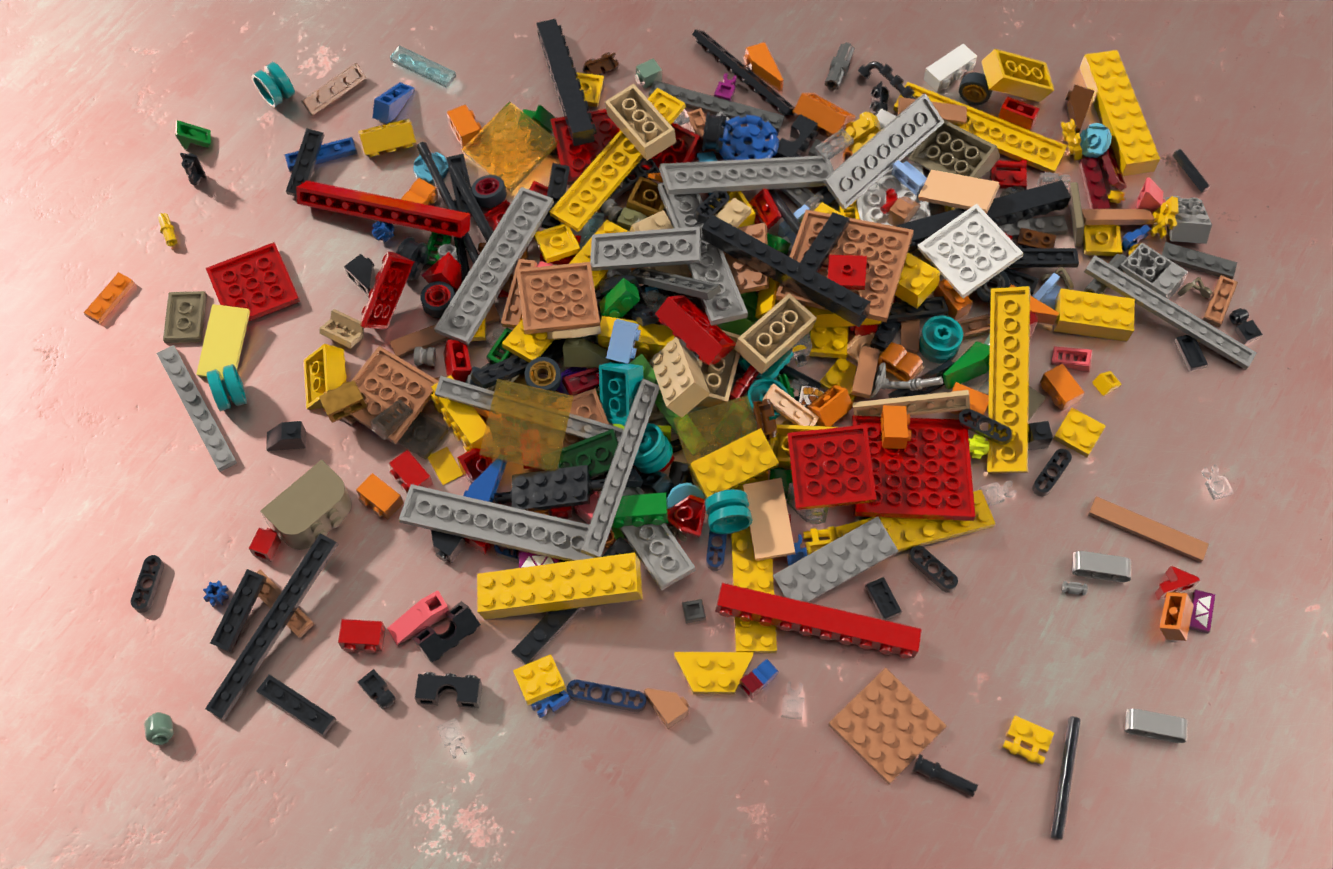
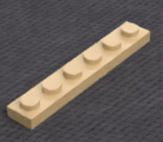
M969 390L853 402L854 415L881 416L883 405L906 406L907 414H910V416L970 409Z

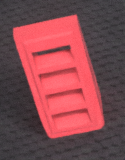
M1054 346L1051 360L1052 365L1059 366L1063 364L1066 368L1090 372L1092 350ZM1059 353H1062V360L1058 359ZM1067 355H1070L1069 360H1066Z

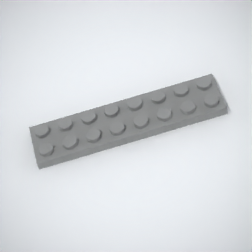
M922 94L823 180L842 209L850 206L890 171L896 161H901L945 123L928 96Z

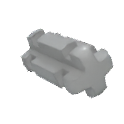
M1064 581L1062 584V592L1064 593L1068 591L1070 594L1080 595L1082 593V595H1086L1088 590L1086 583L1082 585L1078 582L1067 583V581Z

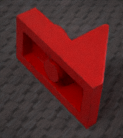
M1170 566L1165 572L1169 580L1159 584L1155 595L1160 600L1166 598L1167 592L1180 593L1192 589L1198 584L1200 579L1193 574Z

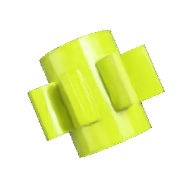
M974 434L973 438H969V450L972 458L981 459L982 456L988 454L989 441L985 440L981 435Z

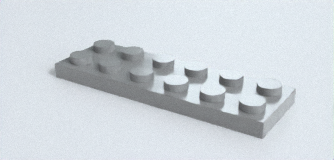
M701 227L592 235L591 270L701 263Z
M625 487L622 496L644 493L638 487ZM665 523L662 525L647 524L640 527L623 526L619 528L661 591L696 571L695 566Z
M877 516L773 576L786 598L810 602L896 554L898 549Z

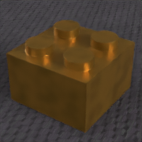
M640 176L627 201L626 208L641 212L647 217L663 210L666 211L658 190V183Z

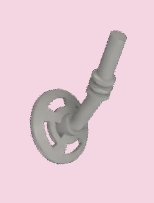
M882 363L875 374L870 399L880 389L921 390L923 387L943 384L942 377H935L923 380L921 378L910 379L909 382L889 381V379L885 378L886 364Z

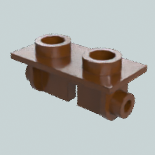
M608 52L599 59L595 60L592 58L587 60L583 71L587 70L585 71L586 74L601 75L603 73L601 67L604 68L605 73L616 69L619 66L617 59L614 60L616 53L610 54Z
M1021 227L1017 244L1034 248H1054L1057 235Z
M770 399L754 401L753 413L756 417L757 430L761 428L767 440L776 438L778 433L776 420H769V417L775 416L773 403L770 402Z

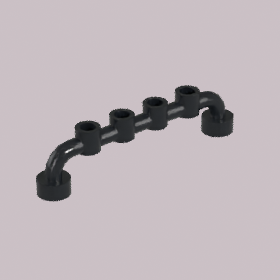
M873 61L866 66L862 65L858 69L867 79L873 74L871 72L873 68L878 69L879 73L904 98L916 99L913 96L915 91L909 86L905 88L902 85L904 80L899 75L894 77L891 74L893 69L888 64L883 66L880 62Z

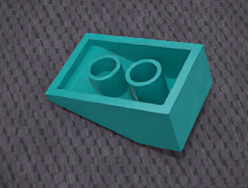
M615 361L599 365L600 403L608 423L625 426L640 381L643 379L642 365Z

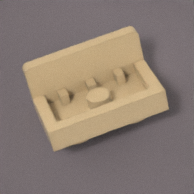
M734 198L730 203L725 204L719 214L714 216L737 228L752 213V209Z
M333 309L330 320L320 327L319 334L351 349L363 338L364 328L360 326L359 320Z

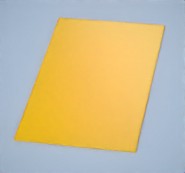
M448 447L427 456L442 485L463 475Z

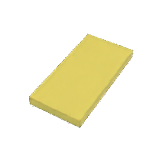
M212 304L196 373L198 377L207 378L208 371L217 369L224 379L223 367L234 364L237 370L250 315L249 309Z

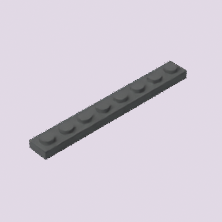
M654 80L649 92L650 97L659 88L684 102L686 108L693 110L701 108L704 113L710 112L711 115H717L719 112H722L729 119L740 116V118L746 117V115L758 116L763 118L764 122L768 121L771 123L777 133L780 132L784 121V115Z

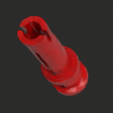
M752 365L748 367L742 378L736 380V385L730 392L729 400L735 404L740 405L742 403V398L759 374V371Z

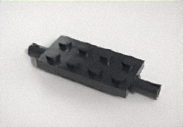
M588 465L512 475V490L495 493V503H512V507L527 511L590 504L591 494L602 491L606 479H590V468Z

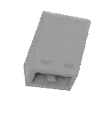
M1173 196L1178 198V214L1175 215L1177 222L1175 228L1170 230V225L1167 224V233L1170 241L1207 244L1212 223L1202 200L1195 197L1187 199Z
M1143 243L1120 265L1128 276L1168 300L1183 285L1188 271Z

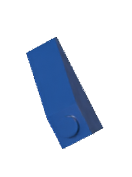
M399 82L375 98L372 118L385 124L394 120L413 94L415 88Z
M500 455L469 486L468 491L466 490L463 496L493 503L508 461L506 457Z

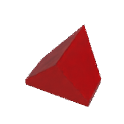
M450 252L421 275L428 283L435 281L448 283L454 289L455 294L462 284L461 264Z
M473 448L457 457L460 469L470 485L492 464L493 450Z
M689 495L667 509L668 521L677 529L696 537L701 536L706 513L704 499Z

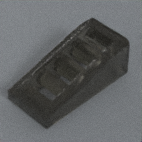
M399 399L371 420V428L385 440L413 413V410Z

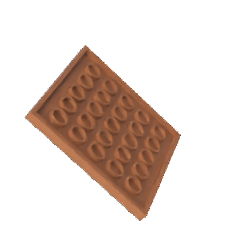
M811 210L805 211L790 254L792 259L798 262L802 260L831 214ZM850 218L849 225L830 252V255L867 256L865 290H848L870 301L868 319L887 322L914 230ZM829 255L818 271L819 274L827 278ZM780 283L776 300L781 301L785 296L791 294L804 306L827 310Z

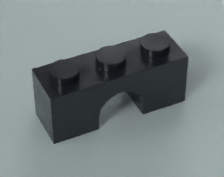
M800 114L791 125L790 137L796 140L788 141L781 138L777 153L772 157H800L802 152L805 153L810 142L816 139L818 123Z
M462 601L445 613L450 621V626L445 633L437 634L428 626L412 638L423 655L431 663L442 658L446 651L456 647L463 638L473 634L481 625L469 606Z
M433 672L418 674L415 692L417 704L438 706L441 694L452 690L457 693L456 702L458 707L479 709L482 682L477 676L466 675L465 677H457V675L451 673L439 676Z

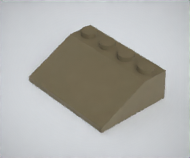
M944 120L945 123L920 143L909 157L910 161L930 171L936 170L980 179L991 170L1000 158L996 145Z

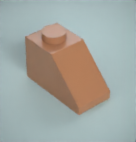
M907 196L898 198L889 210L887 223L896 226L909 222L921 207V204Z
M650 688L644 690L646 700L667 729L688 716L689 704L683 696L680 698L675 692Z

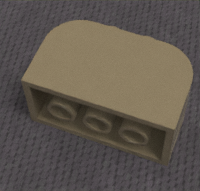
M320 460L260 512L269 527L275 530L289 547L303 550L311 547L320 533L327 536L329 531L337 528L350 513L352 502L343 480L323 460Z

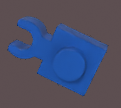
M1146 224L1132 233L1128 232L1122 238V250L1126 252L1131 246L1138 244L1141 239L1146 238L1151 228Z
M798 534V542L794 543L795 554L787 555L788 566L807 556L806 548H800L802 544L801 534Z
M561 691L531 704L533 711L541 708L537 711V715L539 718H542L546 715L547 710L551 709L555 712L569 702L570 697L565 691Z

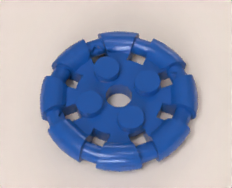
M746 115V117L741 118L740 116L734 117L726 122L724 137L720 138V141H723V147L719 151L726 161L753 158L767 159L776 155L779 147L778 133L768 121L764 122L763 118L758 116ZM744 141H751L752 144L746 145V144L743 143V142H744Z

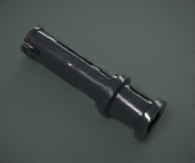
M921 754L918 756L912 770L915 773L918 771L928 776L931 781L937 779L971 797L974 796V791L976 792L978 784L941 768L940 763H933L923 758Z

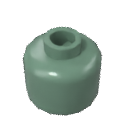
M160 712L149 716L144 722L146 740L154 745L167 743L174 734L172 718Z

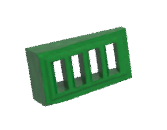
M431 232L427 243L428 255L436 258V260H429L427 265L432 266L440 260L439 255L431 253L432 250L438 252V248L434 247V245L450 244L452 236Z
M506 327L486 356L488 362L495 364L511 356L512 353L502 347V342L512 332L511 329ZM501 349V350H503V351L506 352V353L503 354V353L499 352V350Z

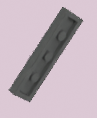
M1165 242L1161 254L1179 266L1217 277L1222 275L1229 279L1234 278L1237 262Z

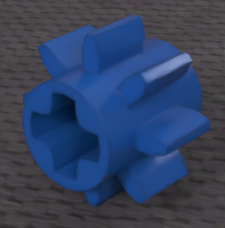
M377 221L372 225L374 227L372 234L375 239L386 242L394 236V226L392 223Z
M220 580L217 583L209 582L207 588L203 589L207 594L203 598L206 602L210 601L212 607L215 604L223 605L225 599H229V596L225 593L229 588L226 585L222 586Z

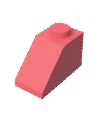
M1146 178L1137 197L1136 209H1149L1153 213L1165 202V199H1163V191L1151 178Z

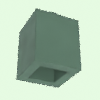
M653 58L636 66L635 79L638 84H641L646 89L653 85L654 80L662 81V69Z

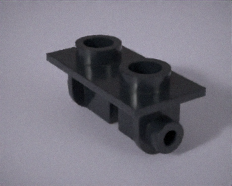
M881 81L871 91L872 102L870 110L874 115H877L880 109L888 112V104L886 103L888 102L889 90L887 87H882Z
M180 153L183 160L181 165L188 175L190 184L198 185L201 177L207 178L198 156L191 153Z

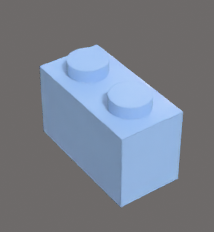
M620 319L614 321L606 356L607 359L627 364L631 359L634 360L637 348H634L635 341H639L641 330H638L639 324Z

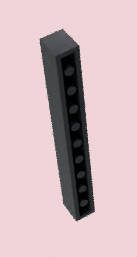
M556 19L537 22L538 38L573 145L578 146L595 142L596 127L595 124H591L593 123L591 112H587L589 111L588 103L584 101L583 89L580 90V80L577 78L572 57H569L570 52L568 46H566L562 27L557 24Z
M1063 180L995 198L987 215L998 227L1005 224H1013L1019 220H1028L1037 215H1046L1052 211L1063 210L1067 208L1071 195ZM958 208L899 224L896 227L914 230L908 252H912L918 249V245L967 210Z
M713 214L701 227L702 238L707 243L857 327H860L869 315L870 301Z

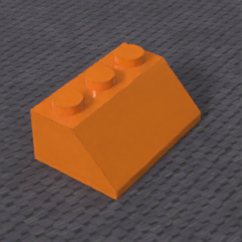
M802 93L793 110L794 113L798 114L797 117L801 114L817 122V128L827 130L826 134L832 137L841 136L843 134L842 130L846 128V124L853 122L856 118L855 115L815 93Z

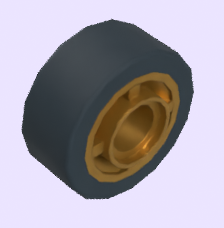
M978 72L966 74L959 86L960 97L974 105L986 103L993 91L987 85L986 76Z
M538 357L532 360L525 370L526 384L533 393L538 395H549L555 392L561 383V370L558 364L553 359L547 357ZM542 373L548 375L545 379L539 378V375Z

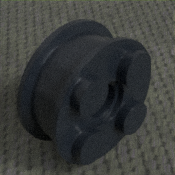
M707 112L703 134V151L705 149H714L719 153L722 149L723 141H720V138L724 137L725 128L723 126H726L727 116H724V114L715 116Z
M407 237L396 251L397 254L414 261L407 279L417 280L424 265L430 259L427 244L424 242L417 243L413 237Z

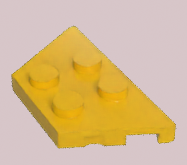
M674 652V658L677 660L693 694H735L740 679L744 676L753 658V652Z

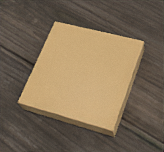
M596 326L547 332L549 340L576 338L600 334L601 328Z

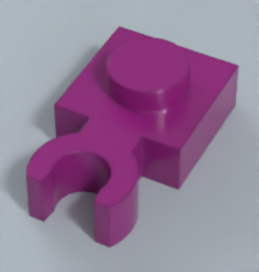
M725 73L723 82L719 81L714 97L731 101L735 92L736 76L734 75L733 79L729 80L727 79L728 74Z

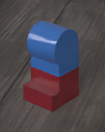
M766 659L756 669L742 677L739 686L752 699L777 676L779 671Z

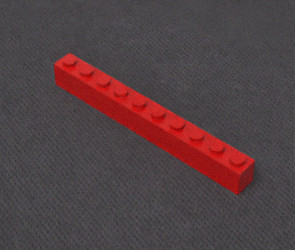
M306 181L296 187L297 204L460 238L470 231V213L312 181Z
M722 583L719 590L715 612L723 617L734 616L745 622L755 621L763 626H777L784 631H799L800 634L805 636L816 635L823 640L833 639L844 645L855 644L859 645L862 649L879 650L883 654H898L904 659L914 658L919 652L922 631L920 628Z

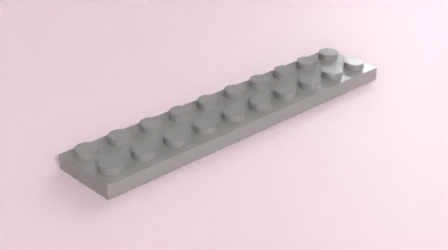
M828 155L660 164L659 167L668 195L762 190L763 188L782 189L826 186L823 180L834 171Z
M664 182L658 183V190L673 228L702 227L704 225L694 218L697 207L702 203L699 193L668 195ZM701 231V263L687 265L693 279L720 285L721 292L715 295L713 299L704 300L701 298L711 326L747 318V309L723 251L704 241Z
M523 187L520 188L434 328L436 333L469 345L516 267L518 259L522 257L554 203L553 198Z
M410 485L399 517V522L564 561L593 558L580 552L589 528L588 524L417 485Z

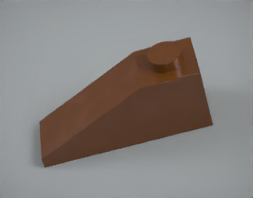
M1074 85L1073 90L1068 91L1065 99L1068 101L1066 110L1069 122L1073 119L1076 125L1075 133H1080L1094 94V90Z

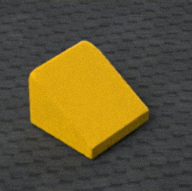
M1111 371L1100 373L1092 382L1103 396L1122 385Z

